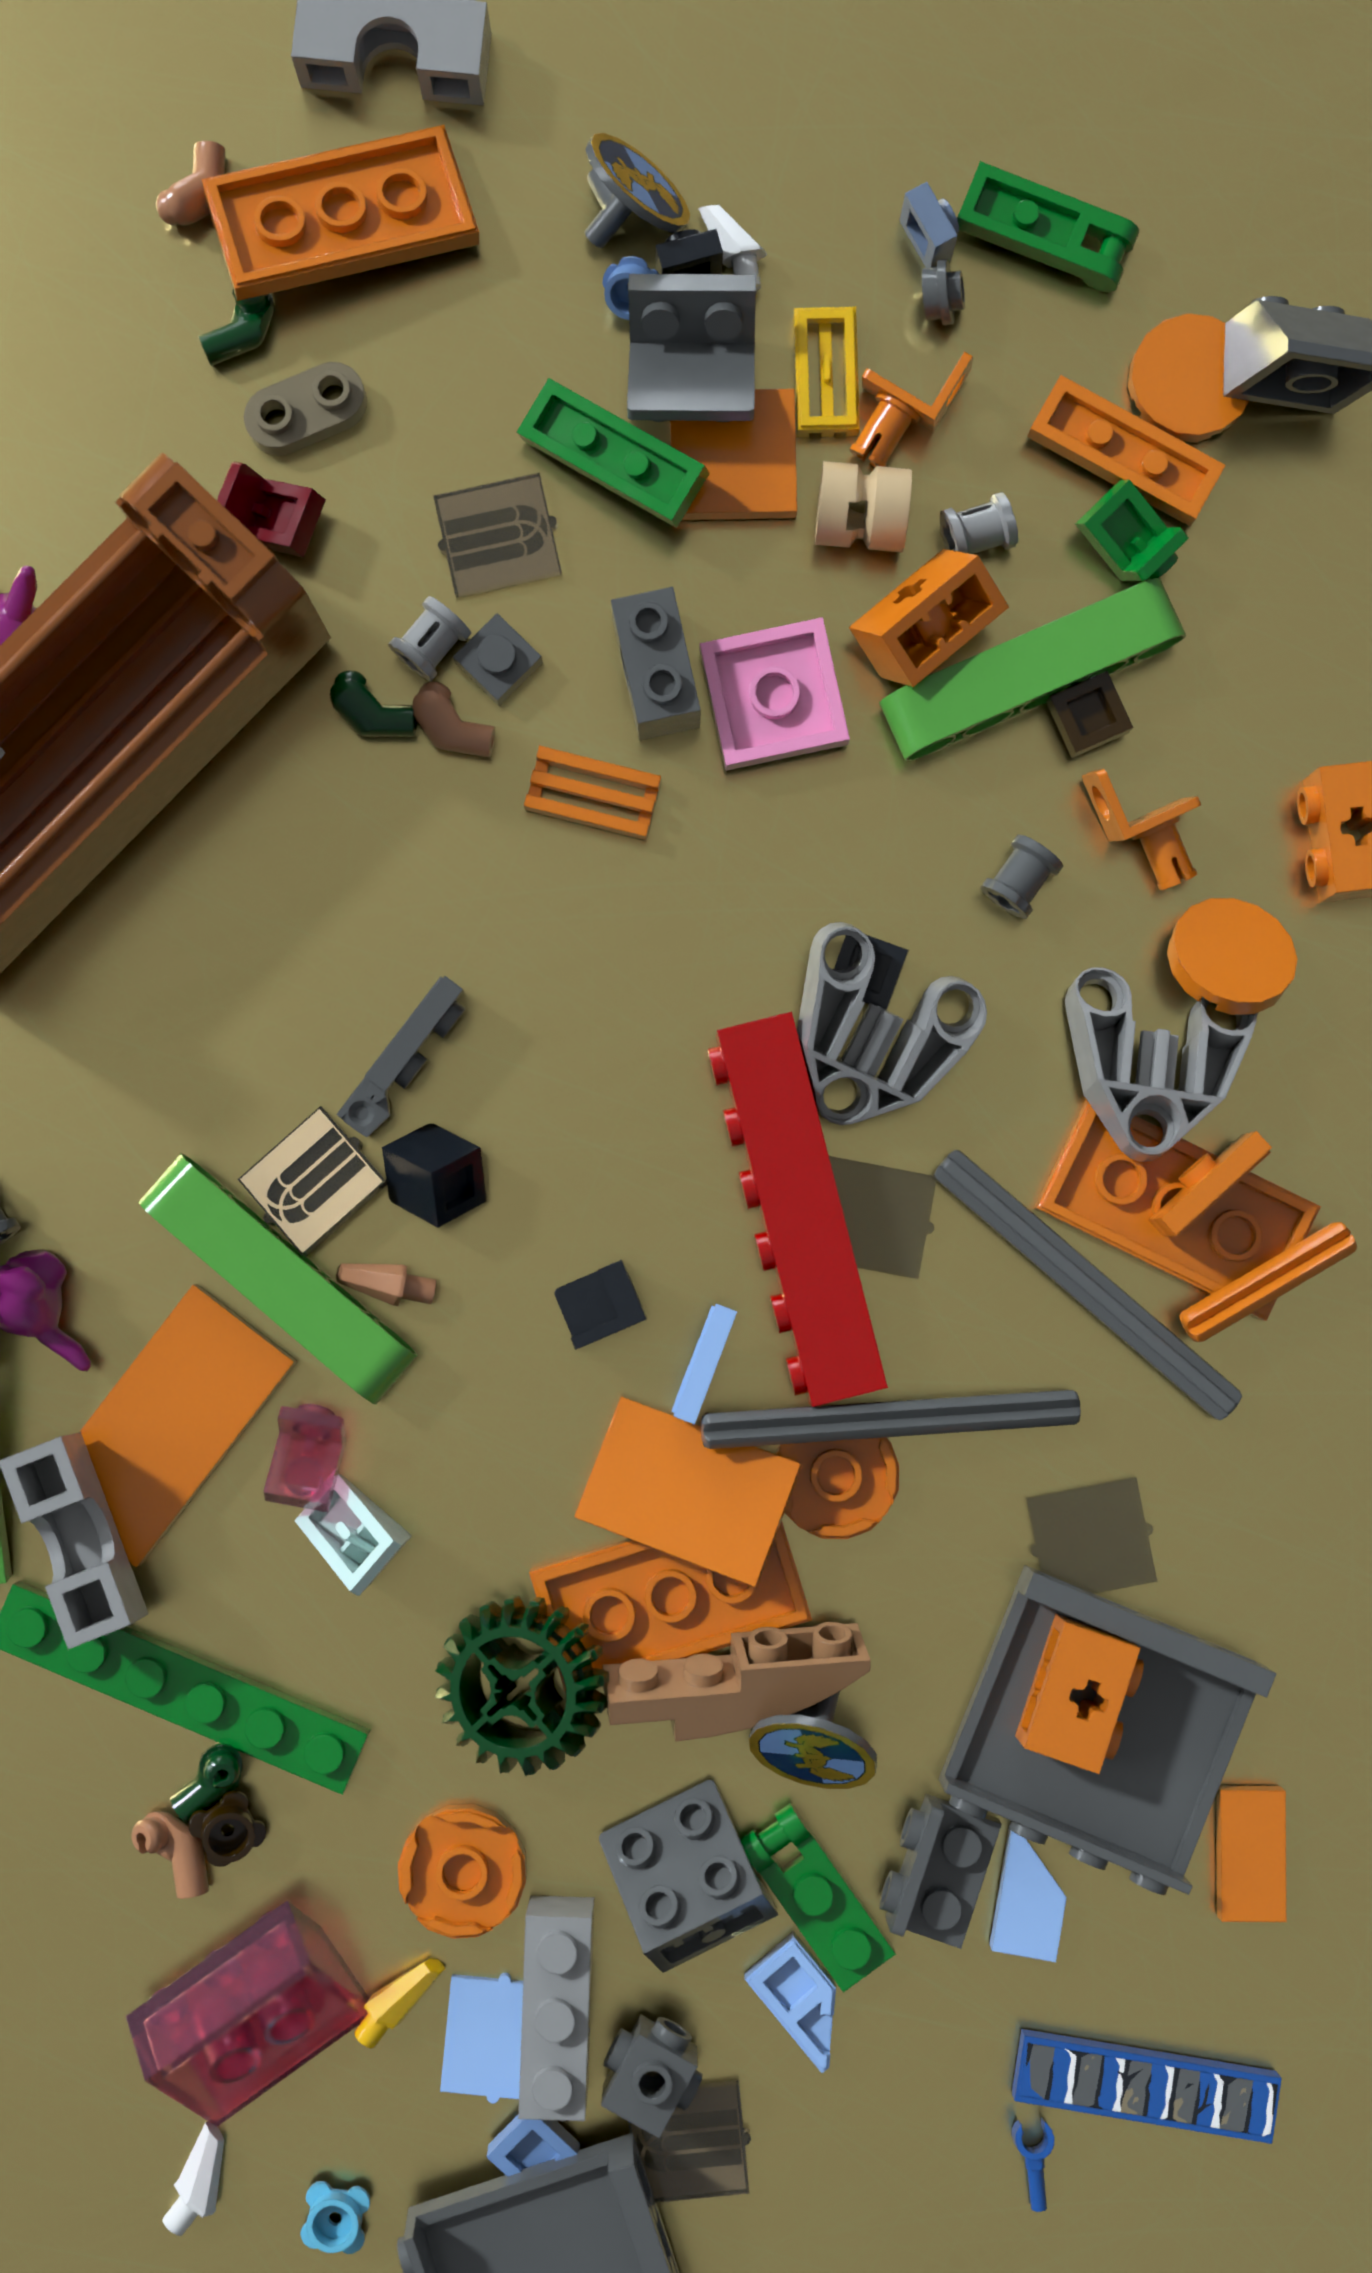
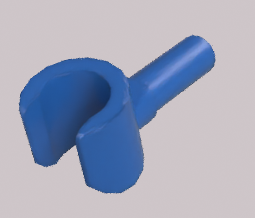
M1041 2118L1043 2138L1036 2146L1029 2147L1022 2143L1023 2131L1019 2120L1014 2123L1011 2132L1015 2146L1025 2157L1031 2210L1035 2212H1042L1047 2209L1044 2159L1051 2153L1054 2147L1053 2131L1043 2118Z

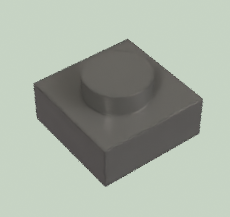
M498 613L453 656L455 664L498 706L543 663L542 656Z

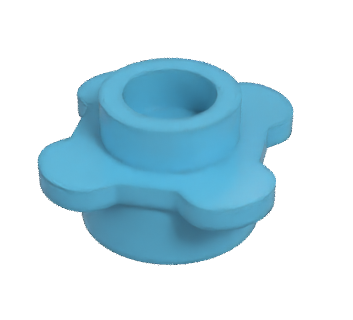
M318 2181L312 2184L306 2194V2202L310 2206L309 2215L300 2232L303 2243L311 2249H319L326 2253L343 2251L346 2254H353L360 2250L365 2241V2233L361 2229L363 2213L369 2209L371 2202L368 2192L360 2186H353L349 2190L335 2189L326 2181ZM338 2212L342 2220L334 2223L330 2220V2214Z

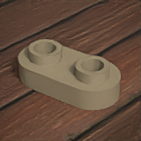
M327 362L256 392L249 399L245 407L244 423L253 443L261 451L274 456H284L355 426L365 414L367 395L363 383L355 370L343 363ZM328 386H341L343 388L341 396L335 400L323 398V391ZM281 409L285 411V417L280 423L268 424L265 422V417L271 410Z

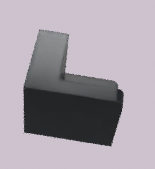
M430 1123L382 1147L390 1201L439 1228L487 1202L481 1148L436 1124Z
M619 1260L598 1269L594 1273L558 1287L554 1292L572 1335L570 1339L575 1350L648 1319L623 1260Z

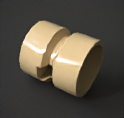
M823 461L817 508L815 545L850 548L856 539H863L868 550L903 553L910 511L912 469L876 466L870 475H865L858 464ZM865 501L864 513H858L849 509V502Z

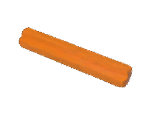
M1342 1222L1331 1223L1182 1311L1179 1315L1181 1324L1194 1342H1204L1353 1254L1357 1249L1356 1241L1345 1224Z

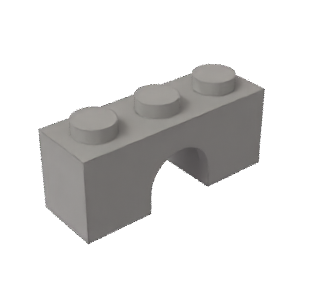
M297 0L291 58L301 88L362 94L364 72L370 60L382 51L399 49L407 51L417 58L416 70L423 100L484 106L492 36L487 2L475 0Z
M81 1432L55 1438L0 1460V1467L21 1523L31 1522L39 1531L47 1547L53 1569V1580L45 1588L67 1648H73L129 1626L148 1615L149 1613Z
M530 1895L525 1917L518 2119L585 2121L589 2081V2008L595 1897Z

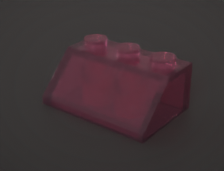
M287 1900L275 1910L261 1916L254 1925L222 1948L208 1954L201 1963L173 1983L156 1991L149 2000L129 2013L126 2019L145 2082L218 2127L357 2027L368 2013L364 2005L370 1997L321 1926Z

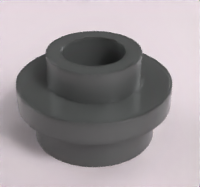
M948 259L938 260L937 267L922 269V293L927 321L941 319L943 325L953 324L954 311L965 309L962 271H951Z

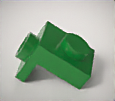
M1130 479L1119 480L1075 523L1120 581H1145L1161 577L1176 563L1178 555L1175 552L1189 538L1181 527H1167Z

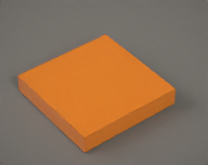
M755 389L754 419L751 421H670L671 447L702 463L710 473L682 520L796 518L795 389Z

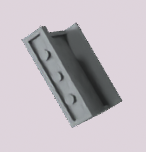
M1024 1565L938 1780L945 1793L951 1795L949 1804L968 1815L985 1819L987 1812L990 1811L1011 1820L1009 1829L1030 1841L1045 1845L1048 1836L1071 1845L1069 1854L1087 1865L1105 1870L1108 1862H1112L1131 1870L1129 1879L1149 1891L1166 1895L1168 1888L1171 1887L1189 1895L1193 1885L1184 1875L1256 1694L1268 1697L1277 1673L1255 1660ZM1055 1613L1108 1631L1134 1642L1141 1648L1138 1658L1144 1661L1142 1678L1133 1697L1125 1696L1117 1719L1123 1722L1122 1739L1115 1757L1112 1760L1104 1759L1100 1774L1024 1749L1015 1737ZM1087 1683L1084 1690L1073 1688L1070 1697L1079 1708L1082 1700L1093 1701L1096 1697V1692Z
M633 2132L578 2150L577 2155L558 2161L552 2159L522 2169L520 2173L508 2177L504 2175L408 2207L405 2233L403 2237L397 2240L398 2255L403 2273H680Z

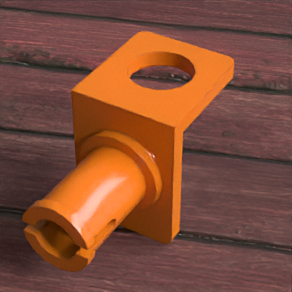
M966 352L963 353L932 406L867 368L862 375V388L875 396L878 405L849 451L864 462L876 441L879 440L869 457L871 461L869 466L873 468L876 466L886 467L888 459L910 423H919L934 432L972 369L973 356Z
M1106 770L1090 771L1082 775V780L1108 841H1123L1131 837L1133 840L1140 839L1157 879L1159 890L1176 886L1181 883V879L1189 880L1198 874L1192 866L1175 825L1180 820L1179 815L1201 806L1198 796L1178 799L1128 822Z

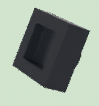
M696 229L682 230L669 236L665 243L655 245L656 270L659 274H722L723 250L717 229L702 233Z
M867 935L873 945L875 962L863 1002L868 1004L870 1002L887 1010L909 949ZM845 936L834 967L835 970L847 969L856 961L859 953L858 944L852 936Z

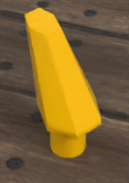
M429 1958L372 1994L364 2005L368 2013L354 2031L356 2039L363 2046L375 2048L389 2028L393 2030L406 2018L446 1969L440 1960Z

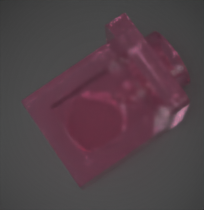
M302 1404L298 1409L282 1406L277 1419L279 1435L263 1491L265 1501L328 1513L346 1446L344 1419L335 1416L333 1411L320 1405Z

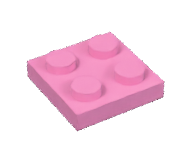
M823 617L699 643V651L726 771L849 744L850 737Z

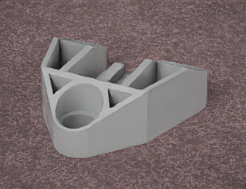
M844 922L826 925L813 938L797 1026V1033L817 1111L829 1122L839 1125L854 1124L921 1101L968 1052L981 1033L987 1016L985 1000L977 988L959 977H941L932 982L924 992L911 1020L907 1019L879 1075L876 1073L904 1019L878 1005L876 1006L869 1002L842 1058L839 1057L865 1004L863 998L875 962L873 945L867 935L852 924ZM837 936H852L858 944L859 953L856 961L847 969H831L825 961L826 946ZM949 990H962L969 999L967 1014L956 1023L942 1022L937 1015L939 999ZM839 1078H851L857 1088L856 1098L853 1103L841 1110L827 1107L823 1096L825 1087Z
M1090 968L1082 971L1069 987L1065 997L1066 1013L1082 1091L1119 1149L1126 1156L1139 1162L1153 1161L1161 1157L1226 1098L1252 1038L1258 1013L1235 1015L1237 1022L1235 1030H1228L1218 1026L1206 1014V1007L1211 1002L1202 997L1201 1001L1192 1007L1188 1019L1186 1045L1182 1049L1179 1091L1174 1090L1179 1036L1172 1035L1169 1030L1157 1029L1155 1032L1141 1031L1136 1083L1132 1084L1130 1083L1136 1021H1133L1132 994L1130 987L1122 976L1112 970ZM1088 984H1098L1107 989L1112 997L1113 1005L1111 1011H1102L1087 1004L1080 995L1081 988ZM1147 1114L1159 1121L1163 1130L1161 1143L1155 1147H1146L1135 1141L1130 1130L1133 1117Z

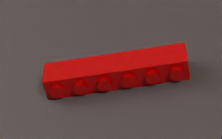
M792 1011L719 1029L716 1033L718 1046L708 1048V1056L716 1086L728 1083L734 1108L723 1110V1115L731 1146L744 1145L749 1170L738 1173L747 1209L759 1207L765 1231L754 1234L763 1271L775 1269L781 1294L770 1296V1301L779 1334L791 1331L797 1356L786 1358V1364L794 1395L806 1393L809 1404L815 1407L886 1389L888 1386Z

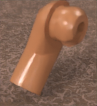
M199 141L195 143L193 173L172 184L167 190L161 191L158 195L156 209L158 215L166 224L186 226L210 214L202 179L224 174L226 150L221 144L213 141Z
M432 681L422 685L419 693L413 699L412 707L415 719L430 742L441 750L490 758L494 745L495 726L461 721L451 704V691L447 686Z
M156 1811L148 1813L144 1819L139 1820L134 1825L132 1842L140 1853H157L172 1862L177 1898H193L209 1891L202 1840L190 1834L189 1826L168 1812Z

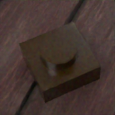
M1108 671L1054 693L1046 701L1071 758L1124 736L1133 729V725Z

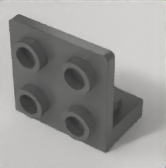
M629 274L630 352L627 395L628 419L651 420L655 422H730L753 420L755 407L756 275Z
M712 1780L700 1783L602 1832L599 1836V1842L642 1951L662 1973L779 1915L769 1891L756 1876L720 1791Z

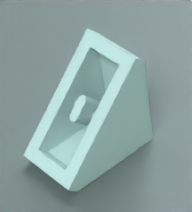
M337 1472L294 1520L349 1591L357 1596L371 1585L412 1537L409 1532Z

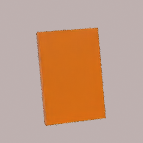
M621 1396L574 1517L757 1588L802 1465L755 1446L708 1449L704 1447L702 1442L701 1426Z

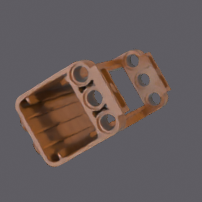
M161 453L119 495L120 498L115 503L126 517L122 524L0 645V747L5 752L0 759V974L331 639L307 592L288 570L278 562L275 555L178 462L175 463L164 453Z

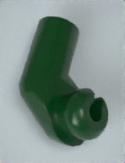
M234 289L232 290L236 305L230 324L198 336L211 366L255 349L263 343L274 313V301L271 294L237 301Z
M347 670L337 675L330 689L332 706L357 734L367 737L416 736V719L413 714L412 705H381L365 685L367 679L361 673Z
M224 1743L215 1744L207 1748L201 1755L196 1778L170 1797L173 1809L185 1823H189V1819L195 1811L208 1810L220 1801L225 1793L233 1791L239 1786L242 1757L237 1749L232 1745Z

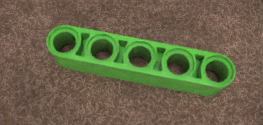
M1153 578L926 676L914 687L906 685L887 695L879 704L905 761H912L1046 703L1050 695L1102 672L1108 671L1109 675L1155 656L1182 641L1186 637V633L1161 579Z
M180 1153L138 1202L158 1223L349 1387L372 1404L376 1405L418 1356L416 1351L398 1334L210 1173L185 1154Z

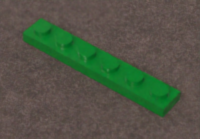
M21 1581L12 1584L0 1612V1650L221 1744L232 1745L242 1753L341 1795L347 1789L371 1729L127 1626L68 1649L47 1592Z

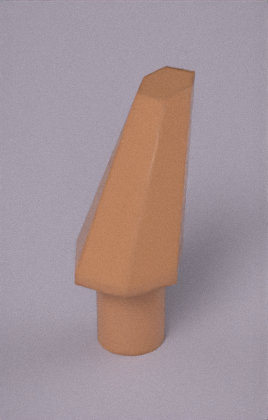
M341 1263L336 1273L337 1283L393 1306H399L401 1299L431 1304L436 1288V1279L407 1274L406 1265Z

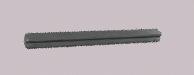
M954 1150L940 1163L934 1173V1177L941 1185L1216 1420H1223L1235 1410L1242 1398V1394L1237 1387L963 1152Z
M1061 1390L706 1413L701 1419V1438L704 1447L719 1449L1064 1426L1077 1424L1080 1421L1081 1409L1077 1392Z

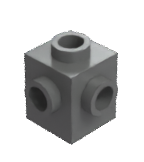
M641 2014L631 2033L621 2028L614 2038L603 2063V2066L610 2069V2072L603 2083L601 2106L660 2138L675 2108L678 2107L685 2111L689 2107L702 2080L703 2074L696 2070L698 2067L697 2045L691 2043V2034L672 2020L658 2017L657 2021L654 2022Z

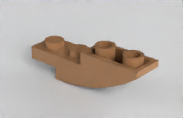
M825 1622L813 1627L787 1629L760 1627L749 1632L731 1633L730 1655L696 1654L689 1658L656 1661L631 1659L624 1663L603 1665V1670L609 1672V1681L603 1686L604 1695L607 1698L609 1724L619 1725L671 1720L675 1742L753 1728L759 1720L775 1715H791L834 1695L870 1672L871 1660L858 1623Z

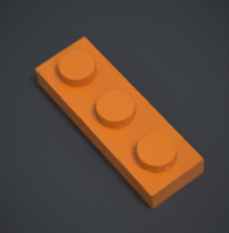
M1062 375L1057 380L1027 436L1113 485L1119 480L1130 479L1150 505L1190 527L1196 520L1226 466Z

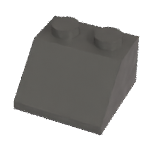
M1266 296L1253 300L1249 306L1225 323L1223 397L1335 414L1372 391V320L1369 318L1346 315L1344 309L1337 306H1320L1311 309L1289 305V301L1283 297Z

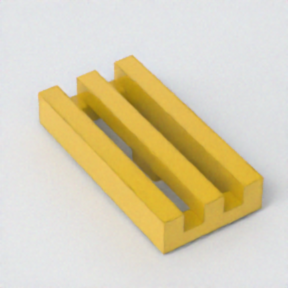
M856 307L794 308L796 438L809 437V433H821V437H834V432H846V437L858 436L860 416ZM818 323L821 416H810L807 324ZM831 323H843L845 416H834Z

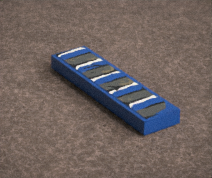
M1021 2029L1011 2094L1016 2102L1272 2144L1282 2078L1275 2070Z

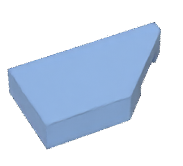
M719 1304L711 1306L673 1404L672 1412L674 1417L692 1424L696 1423L737 1311Z
M1008 1828L989 1946L995 1952L1056 1962L1067 1897L1027 1839Z
M793 1931L744 1973V1978L814 2065L823 2073L830 2067V2044L836 1985L832 1977Z

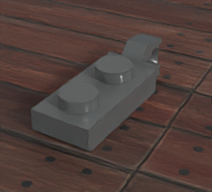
M440 976L336 1115L365 1137H369L389 1118L388 1091L394 1083L405 1089L427 1061V1058L420 1054L419 1050L433 1032L444 1038L466 1010L464 1006L457 1002L464 993V990L448 977L444 976L442 978Z

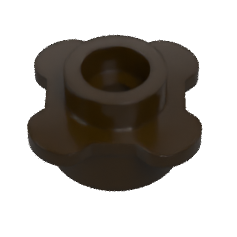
M240 1791L225 1793L219 1804L207 1811L197 1810L189 1819L190 1834L201 1838L208 1862L217 1867L227 1866L231 1862L242 1859L250 1852L252 1847L261 1845L266 1837L264 1823L254 1820L247 1809L248 1798ZM225 1824H231L234 1827L233 1831L227 1834L223 1833L221 1828Z

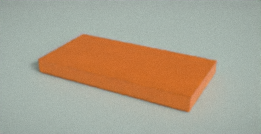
M444 125L202 179L204 194L237 301L479 245V229Z
M1086 1099L1034 1209L1211 1295L1306 1239L1321 1206L1249 1172L1181 1236L1163 1237L1148 1220L1185 1187L1178 1178L1187 1168L1207 1153L1213 1160L1218 1156L1181 1138L1166 1153L1153 1161L1139 1162L1133 1160L1119 1149ZM1137 1116L1132 1118L1130 1130L1135 1141L1146 1147H1155L1161 1143L1163 1137L1162 1128ZM1277 1299L1249 1315L1261 1321H1267Z
M198 1284L191 1286L80 1430L128 1560L136 1568L146 1560L297 1363V1360Z
M782 1521L757 1588L630 1539L529 1571L536 1597H545L548 1617L561 1606L569 1607V1618L565 1625L570 1630L581 1623L589 1624L587 1635L581 1639L582 1644L586 1649L592 1645L603 1647V1654L591 1663L592 1668L603 1669L605 1664L624 1663L631 1659L656 1661L689 1658L692 1655L705 1654L731 1646V1633L749 1632L760 1627L786 1629L812 1621ZM558 1666V1671L566 1694V1685L564 1677Z

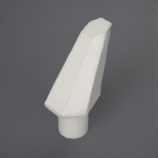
M709 205L699 208L708 231L717 229L723 250V264L727 268L733 267L734 275H756V291L761 288L757 261L767 256L766 251L720 205Z
M212 2121L205 2122L183 2171L174 2184L180 2196L163 2217V2223L166 2228L178 2236H182L198 2215L202 2218L213 2215L216 2210L224 2138L219 2128Z

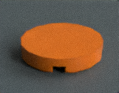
M1188 313L1164 320L1145 335L1130 363L1128 380L1132 402L1135 400L1136 407L1140 410V417L1143 420L1181 441L1193 443L1210 439L1212 435L1219 434L1223 430L1226 431L1238 421L1249 401L1223 397L1224 322L1213 316Z
M1210 898L1191 906L1176 923L1167 949L1171 972L1184 991L1198 1002L1203 997L1211 1003L1218 1004L1215 1010L1230 1015L1256 1014L1274 1006L1293 981L1298 960L1292 938L1278 919L1259 906L1236 898Z
M887 1437L780 1444L776 1455L802 1465L785 1514L799 1528L822 1539L847 1540L872 1530L882 1520V1517L888 1513L899 1491V1463L892 1444Z
M476 1804L447 1805L426 1815L408 1835L398 1862L399 1891L405 1904L408 1903L410 1910L417 1916L416 1919L429 1931L452 1939L479 1937L501 1924L517 1908L527 1880L526 1851L516 1829L496 1811Z

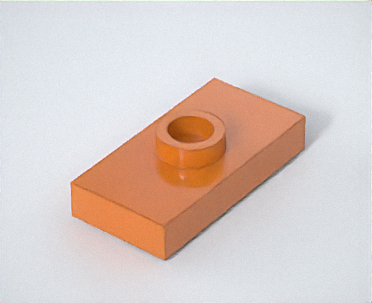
M1257 1131L1240 1135L1214 1160L1208 1153L1203 1155L1178 1178L1185 1187L1148 1221L1163 1237L1181 1236L1271 1153L1269 1150L1272 1147Z

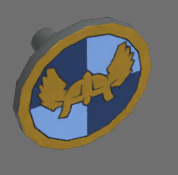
M606 133L594 134L585 149L589 163L593 168L588 174L587 181L601 207V211L584 232L591 243L598 248H604L632 211L659 229L671 233L685 229L691 216L686 201L670 179L652 161L620 138Z
M840 1691L813 1706L791 1715H775L759 1720L750 1731V1751L760 1764L779 1776L800 1784L825 1789H850L868 1783L875 1776L877 1769V1754L870 1744L850 1729L833 1723Z

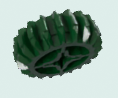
M520 1595L507 1598L502 1608L497 1602L490 1601L480 1607L479 1617L470 1614L460 1621L459 1629L461 1634L455 1633L447 1638L443 1647L451 1657L441 1660L437 1664L435 1671L448 1679L449 1682L437 1688L435 1698L452 1702L453 1708L443 1715L442 1723L454 1724L459 1722L464 1731L456 1739V1746L463 1747L472 1740L479 1745L476 1752V1763H485L496 1754L500 1774L509 1773L518 1762L525 1776L534 1775L541 1769L542 1762L549 1770H555L565 1762V1753L571 1757H576L586 1747L584 1737H593L599 1731L601 1722L594 1714L602 1713L607 1708V1698L596 1689L604 1686L609 1681V1672L603 1669L592 1668L591 1663L603 1654V1647L592 1645L586 1649L582 1644L581 1639L587 1635L589 1624L581 1623L572 1630L565 1625L569 1618V1607L561 1606L548 1617L545 1597H536L529 1602L527 1608H525ZM503 1637L526 1639L539 1645L545 1651L541 1654L531 1655L523 1652L515 1643L508 1645L503 1640ZM481 1662L484 1664L481 1671L490 1683L491 1692L488 1701H486L481 1687ZM558 1666L566 1685L567 1699L565 1710L560 1705L563 1698L559 1695L554 1685V1674ZM534 1669H538V1674L528 1683L530 1689L525 1693L520 1692L510 1701L507 1700L508 1694L517 1687L515 1681L521 1676L523 1678L526 1677ZM504 1716L519 1717L530 1728L537 1725L541 1731L521 1730L509 1725L501 1718Z

